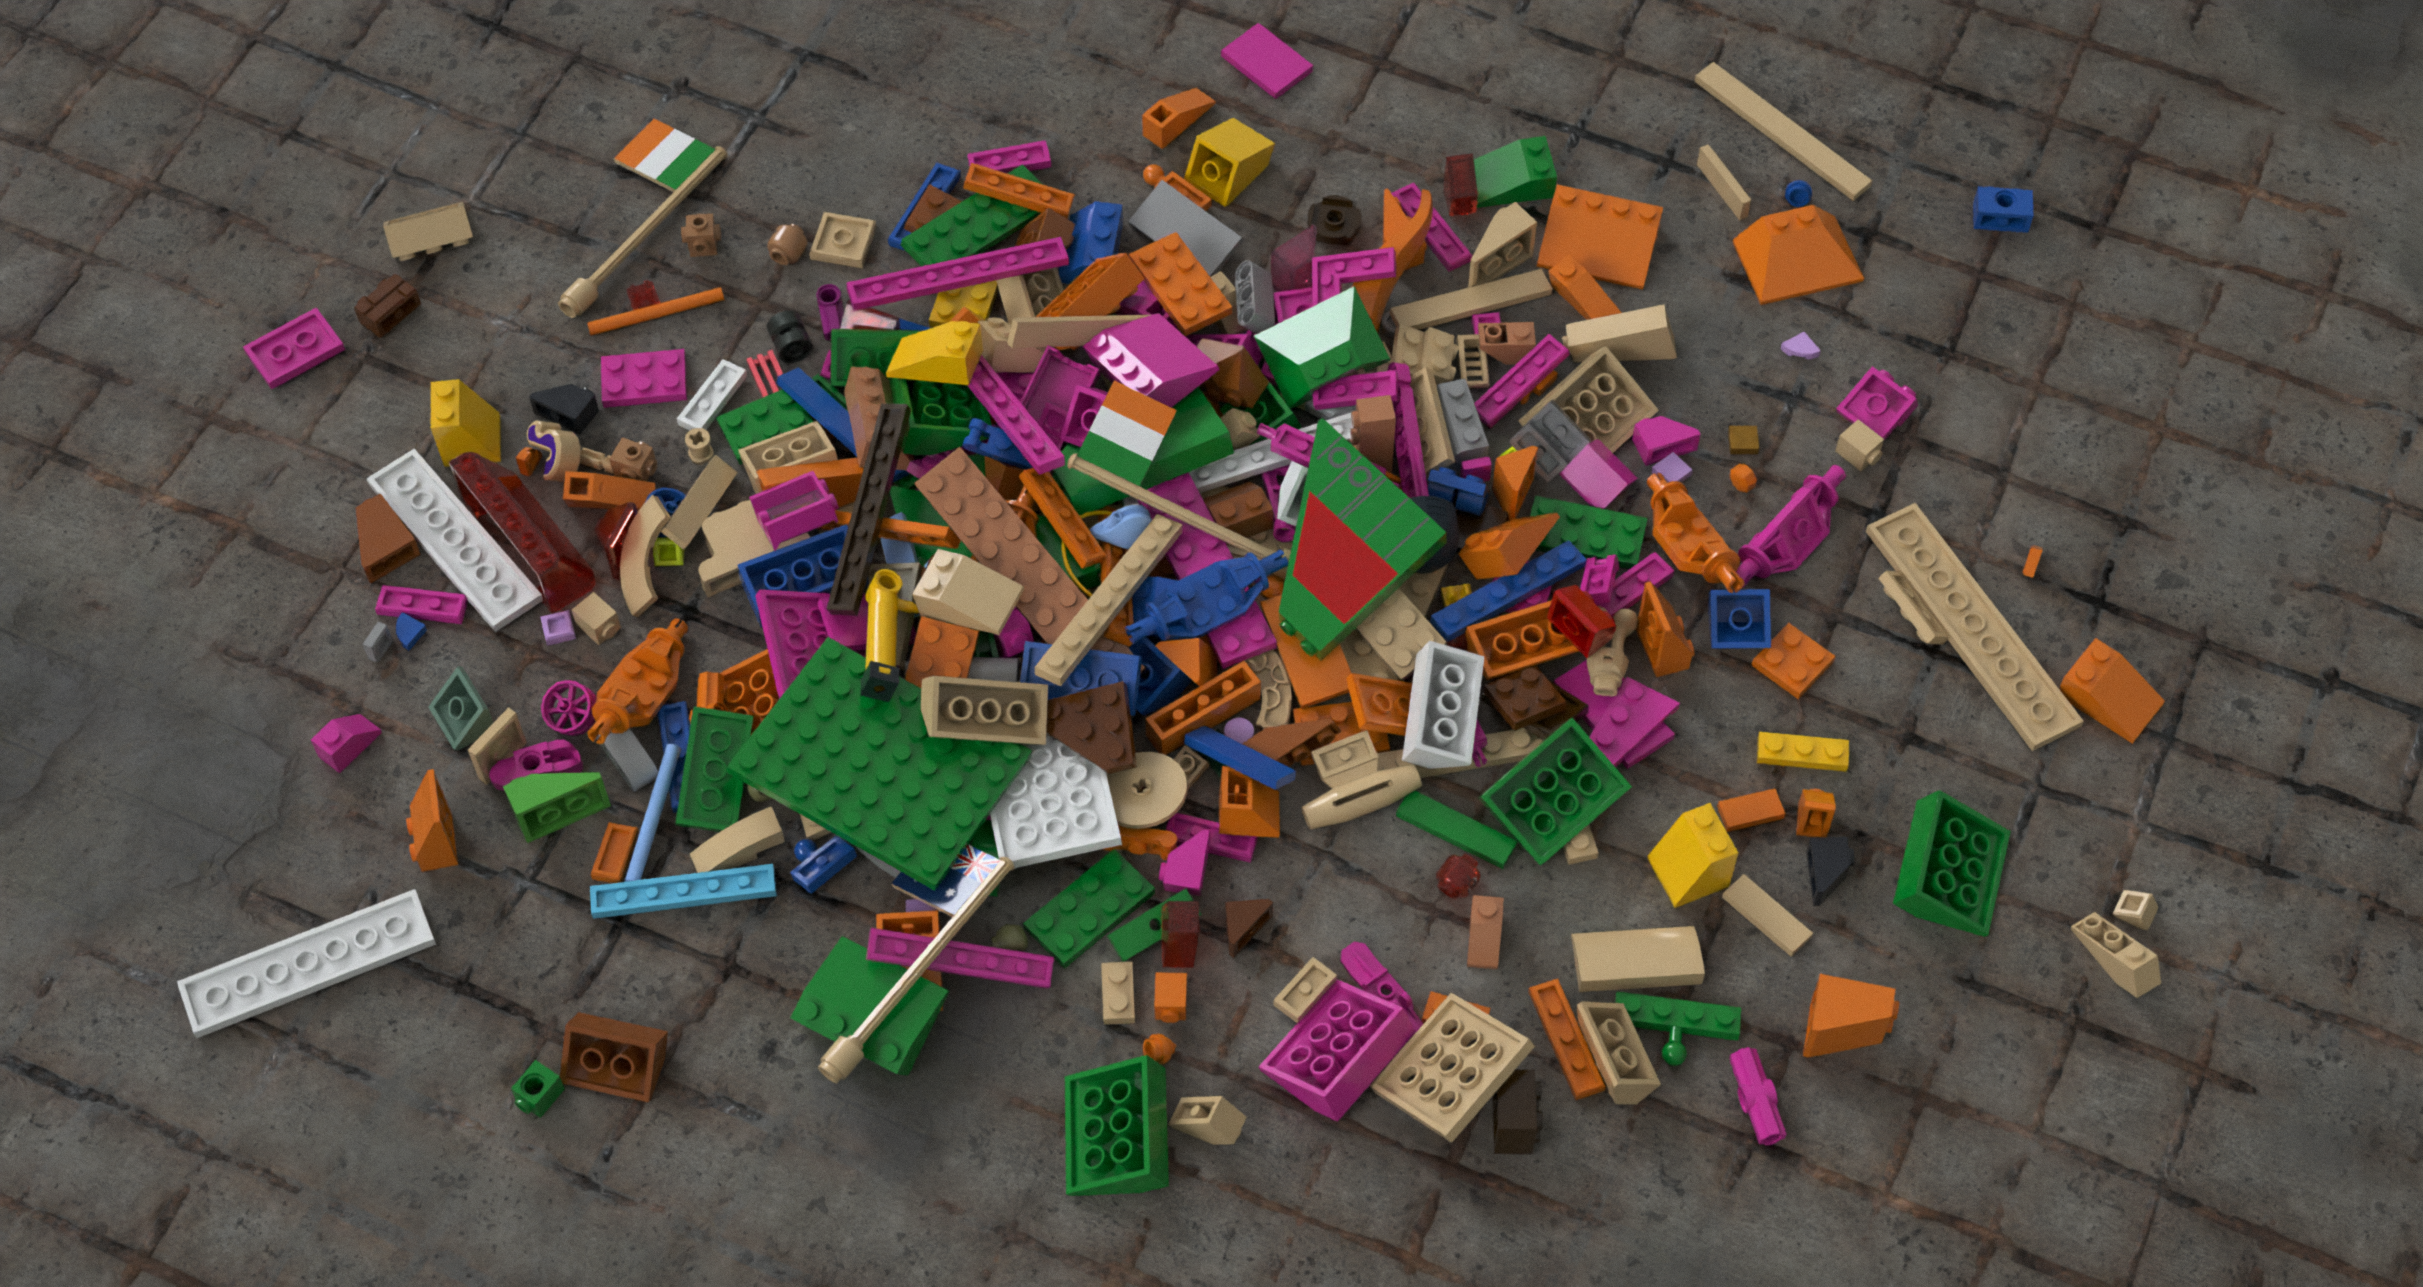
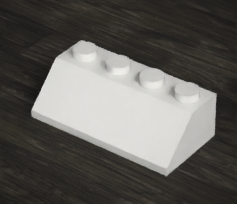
M1429 641L1416 654L1402 761L1429 769L1469 766L1471 764L1484 656Z

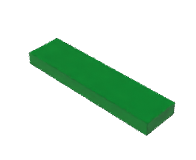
M1417 791L1406 795L1396 811V817L1501 869L1505 867L1517 847L1516 840Z

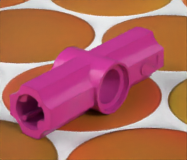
M1746 1047L1730 1054V1064L1738 1083L1739 1102L1744 1113L1749 1114L1758 1143L1767 1146L1785 1139L1786 1131L1777 1109V1093L1771 1079L1766 1078L1756 1048Z

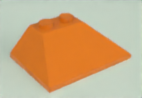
M1815 205L1762 216L1735 237L1732 242L1760 305L1864 281L1863 274L1835 216Z

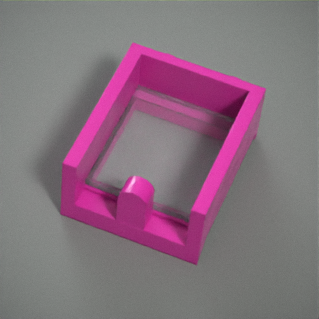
M814 471L749 497L757 521L774 551H776L781 542L828 524L832 520L835 523L838 522L835 510L839 509L833 493L830 494L825 480H819Z

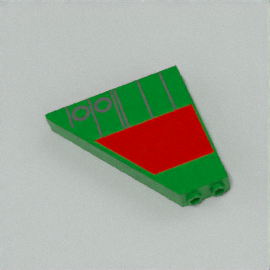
M1323 418L1317 424L1278 611L1281 622L1279 624L1280 628L1289 637L1296 636L1301 641V648L1310 657L1315 655L1321 661L1447 543V532Z

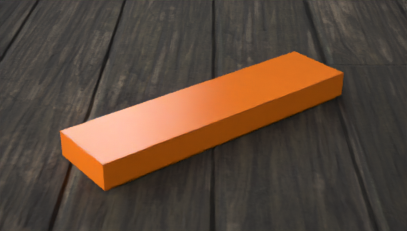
M974 163L970 165L963 189L1041 213L1047 208H1051L1066 219H1068L1075 196L1072 193Z
M1034 468L1024 470L1019 476L1020 480L1079 566L1085 568L1103 562L1107 555L1049 472L1039 475Z
M1558 978L1529 987L1528 993L1575 1101L1605 1091L1604 1081Z

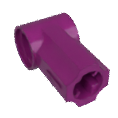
M825 284L818 288L816 298L824 338L831 341V329H847L840 289L836 285Z

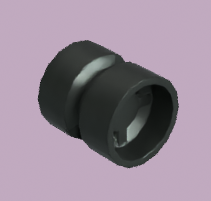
M791 310L783 311L769 319L766 325L767 331L782 362L796 363L805 359L813 349L812 342L797 312Z

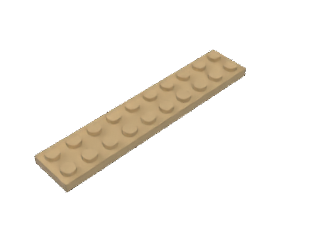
M1916 503L1867 525L1866 533L1894 570L1900 572L1949 636L1948 641L2032 751L2082 727L2083 719Z

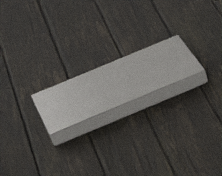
M1163 180L1160 181L1128 221L1134 228L1154 242L1177 232L1210 277L1221 270L1244 241L1241 236Z

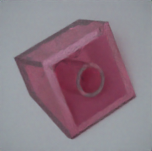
M1314 224L1271 252L1273 289L1277 292L1312 287V257H1316L1317 227Z

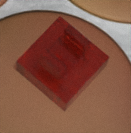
M646 280L643 284L637 286L633 284L630 288L626 289L633 310L660 303L652 281Z

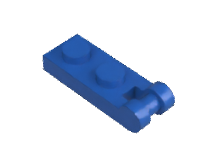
M971 419L969 436L965 437L962 444L966 450L1024 470L1033 468L1002 429L988 425L980 419ZM981 435L989 438L987 444L980 441Z

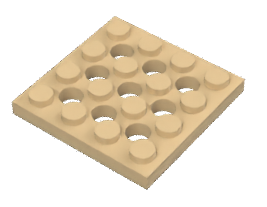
M1450 993L1371 1083L1370 1087L1377 1095L1452 1143L1535 1046L1527 1037L1455 994ZM1457 1028L1454 1033L1448 1035L1451 1029ZM1476 1040L1473 1045L1467 1047L1470 1041ZM1436 1052L1433 1057L1428 1058L1430 1053ZM1491 1052H1496L1494 1056L1486 1059ZM1452 1063L1456 1064L1452 1069L1446 1071L1449 1065ZM1416 1075L1412 1081L1407 1082L1410 1076ZM1470 1076H1475V1078L1472 1081L1466 1083V1080ZM1431 1087H1435V1089L1431 1093L1426 1094L1428 1089H1430ZM1449 1100H1454V1102L1451 1105L1445 1107L1446 1103Z

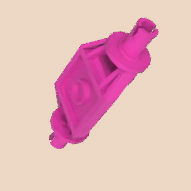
M1832 465L1823 477L1818 475L1807 476L1804 479L1803 487L1791 496L1792 500L1762 532L1757 533L1748 545H1743L1739 549L1738 556L1742 564L1736 572L1744 580L1742 588L1746 586L1754 575L1760 578H1767L1774 573L1796 570L1830 533L1831 508L1837 504L1839 499L1835 488L1846 478L1845 471L1841 467Z

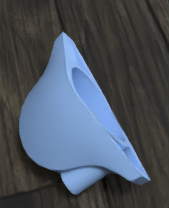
M1129 505L1113 511L1111 515L1093 526L1090 532L1096 539L1129 549L1152 521V518L1146 507L1142 505Z

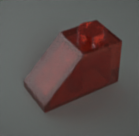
M1473 153L1446 157L1443 193L1450 216L1476 213L1478 193Z
M1168 901L1161 906L1162 968H1193L1199 938V901Z

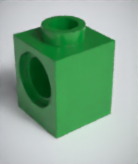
M535 1060L513 1085L511 1090L516 1099L514 1104L526 1114L533 1112L541 1118L565 1090V1087L559 1075ZM543 1088L540 1093L530 1095L533 1089Z

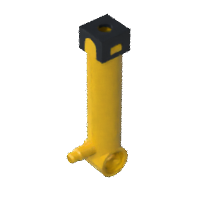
M881 569L875 573L865 594L866 601L868 602L865 673L861 679L860 696L890 702L899 684V668L896 667L898 610L907 613H919L916 604L898 598V593L903 584L902 579L897 573L889 569Z

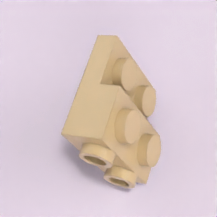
M1399 324L1395 329L1391 363L1407 364L1410 370V377L1424 367L1433 370L1436 385L1451 382L1456 373V367L1451 366V363L1457 355L1458 345L1454 344V335L1429 327L1426 332H1422Z

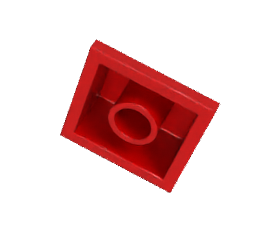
M1577 585L1560 588L1554 592L1547 619L1588 659L1613 638L1617 627L1613 617L1608 612L1602 611L1595 604L1593 597L1588 592L1582 591Z

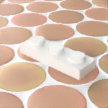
M722 359L678 416V425L689 431L694 428L707 430L747 378L746 369Z

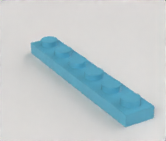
M773 864L590 886L591 914L593 919L777 896Z

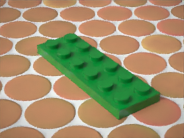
M1023 164L1007 173L1042 184ZM975 193L901 240L900 246L920 266L973 256L985 252L1023 228L1040 215L1041 212Z

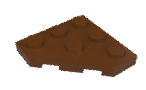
M1124 681L1047 700V735L1066 745L1070 750L1089 760L1107 774L1137 767L1128 688Z

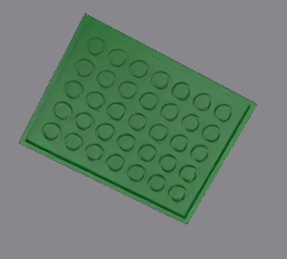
M827 637L728 764L727 773L935 891L1028 762L1032 750L1020 743L929 737L921 712V688L899 677V684L890 702L860 696L861 679L865 673L866 658Z

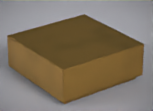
M1757 426L1728 427L1730 454H1758Z

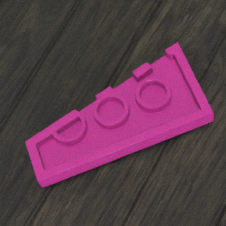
M1627 677L1589 737L1610 762L1617 767L1631 750L1634 751L1646 736L1658 729L1670 714L1673 715L1679 709L1680 703Z

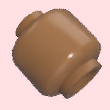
M795 224L778 226L767 243L770 257L780 265L795 264L807 247V239L803 230Z

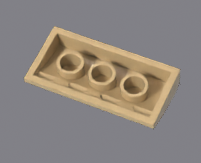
M1694 926L1577 933L1571 936L1579 992L1698 985L1703 983L1705 970Z

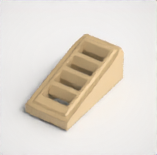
M1479 334L1457 335L1455 344L1458 345L1457 362L1460 379H1466L1469 389L1489 388L1487 353L1480 349ZM1477 348L1478 352H1465L1464 349ZM1465 358H1479V361H1465ZM1466 367H1480V370L1466 371ZM1467 376H1481L1482 380L1467 381Z

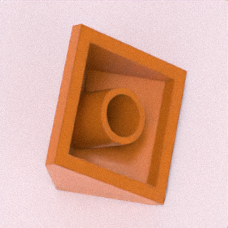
M1530 446L1496 458L1492 491L1502 510L1508 512V521L1517 518L1533 483L1538 447Z
M1200 638L1158 642L1155 646L1199 686L1217 677V656L1213 648Z

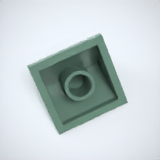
M457 666L429 705L430 711L454 750H460L474 743L493 724L489 709L464 668Z

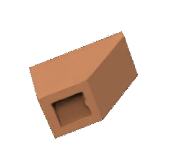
M1534 322L1478 323L1480 349L1505 365H1516L1536 346Z

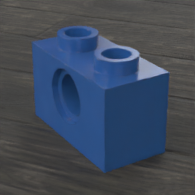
M1978 186L1973 202L1974 229L2028 233L2034 216L2033 190Z

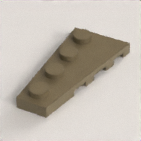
M919 562L871 564L868 574L869 585L878 570L889 569L900 576L903 583L898 593V598L916 604L912 593L921 579L920 572L923 567ZM898 610L896 667L899 668V671H904L915 613Z

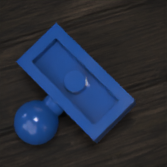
M837 835L819 849L814 841L802 839L794 848L795 857L802 863L793 869L790 874L795 882L812 894L855 859L857 854L852 846Z

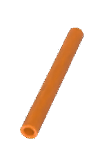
M721 287L587 322L592 336L724 301Z

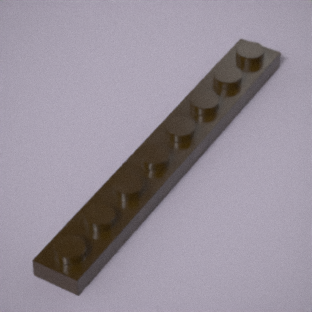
M881 404L827 605V610L832 615L858 616L911 409L907 404Z

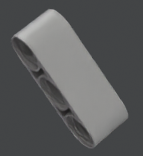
M1245 260L1239 265L1235 273L1237 318L1241 326L1258 334L1273 327L1275 324L1272 275L1250 260Z
M630 728L620 734L611 732L605 742L600 744L633 792L656 780L658 770Z

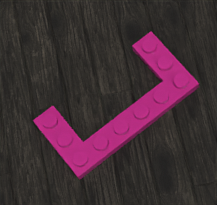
M1394 247L1312 257V307L1341 293L1343 283L1396 277V252ZM1396 370L1344 376L1314 391L1313 406L1315 410L1355 406L1356 399L1391 395L1392 401H1398V374Z

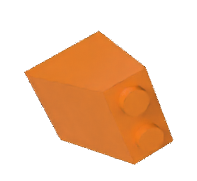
M1820 974L1810 1002L1803 1057L1809 1058L1881 1044L1885 1033H1891L1893 1022L1897 1019L1899 1001L1894 1000L1896 989Z

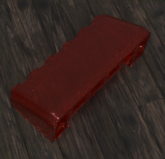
M474 452L463 453L449 461L462 501L476 519L488 513L537 574L541 584L537 587V590L542 594V602L552 614L593 589L596 579L592 568L514 472Z

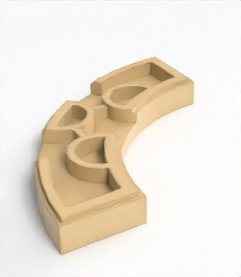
M654 495L643 504L634 517L627 531L621 553V587L626 604L631 614L639 617L658 599L651 581L648 556L661 530L671 519L659 498Z
M1272 649L1244 660L1261 681L1262 705L1256 726L1260 729H1265L1267 727L1288 725L1291 718L1292 693L1289 677L1278 654Z

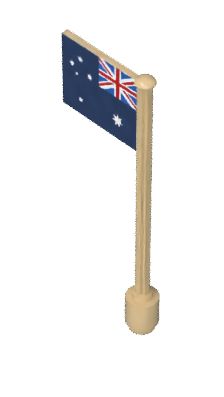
M967 845L935 891L902 872L893 880L891 884L894 888L951 916L952 919L856 1032L847 1038L840 1036L820 1059L822 1063L818 1066V1069L827 1079L836 1084L841 1079L845 1080L863 1059L864 1053L861 1051L864 1048L863 1043L1010 870H1014V863L1008 857L997 859Z

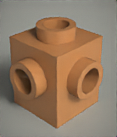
M713 213L686 215V226L681 227L682 242L688 244L690 257L718 255L717 241L721 240L720 224H715Z
M623 437L609 459L613 475L622 478L647 481L649 476H653L657 469V460L655 459L653 447L644 442H635Z

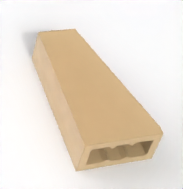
M1664 304L1566 324L1567 336L1562 337L1563 345L1571 353L1573 362H1583L1592 353L1604 346H1607L1618 361L1677 358L1674 334Z

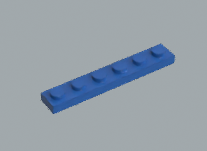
M1568 540L1524 564L1517 575L1500 577L1431 615L1430 623L1449 642L1464 634L1467 626L1487 621L1585 567L1587 559Z

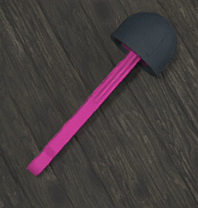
M1392 362L1387 371L1396 370L1398 374V401H1392L1396 417L1394 440L1402 492L1447 532V543L1415 572L1427 574L1447 565L1458 549L1459 526L1457 513L1451 502L1440 497L1429 496L1414 396L1410 386V370L1407 364Z

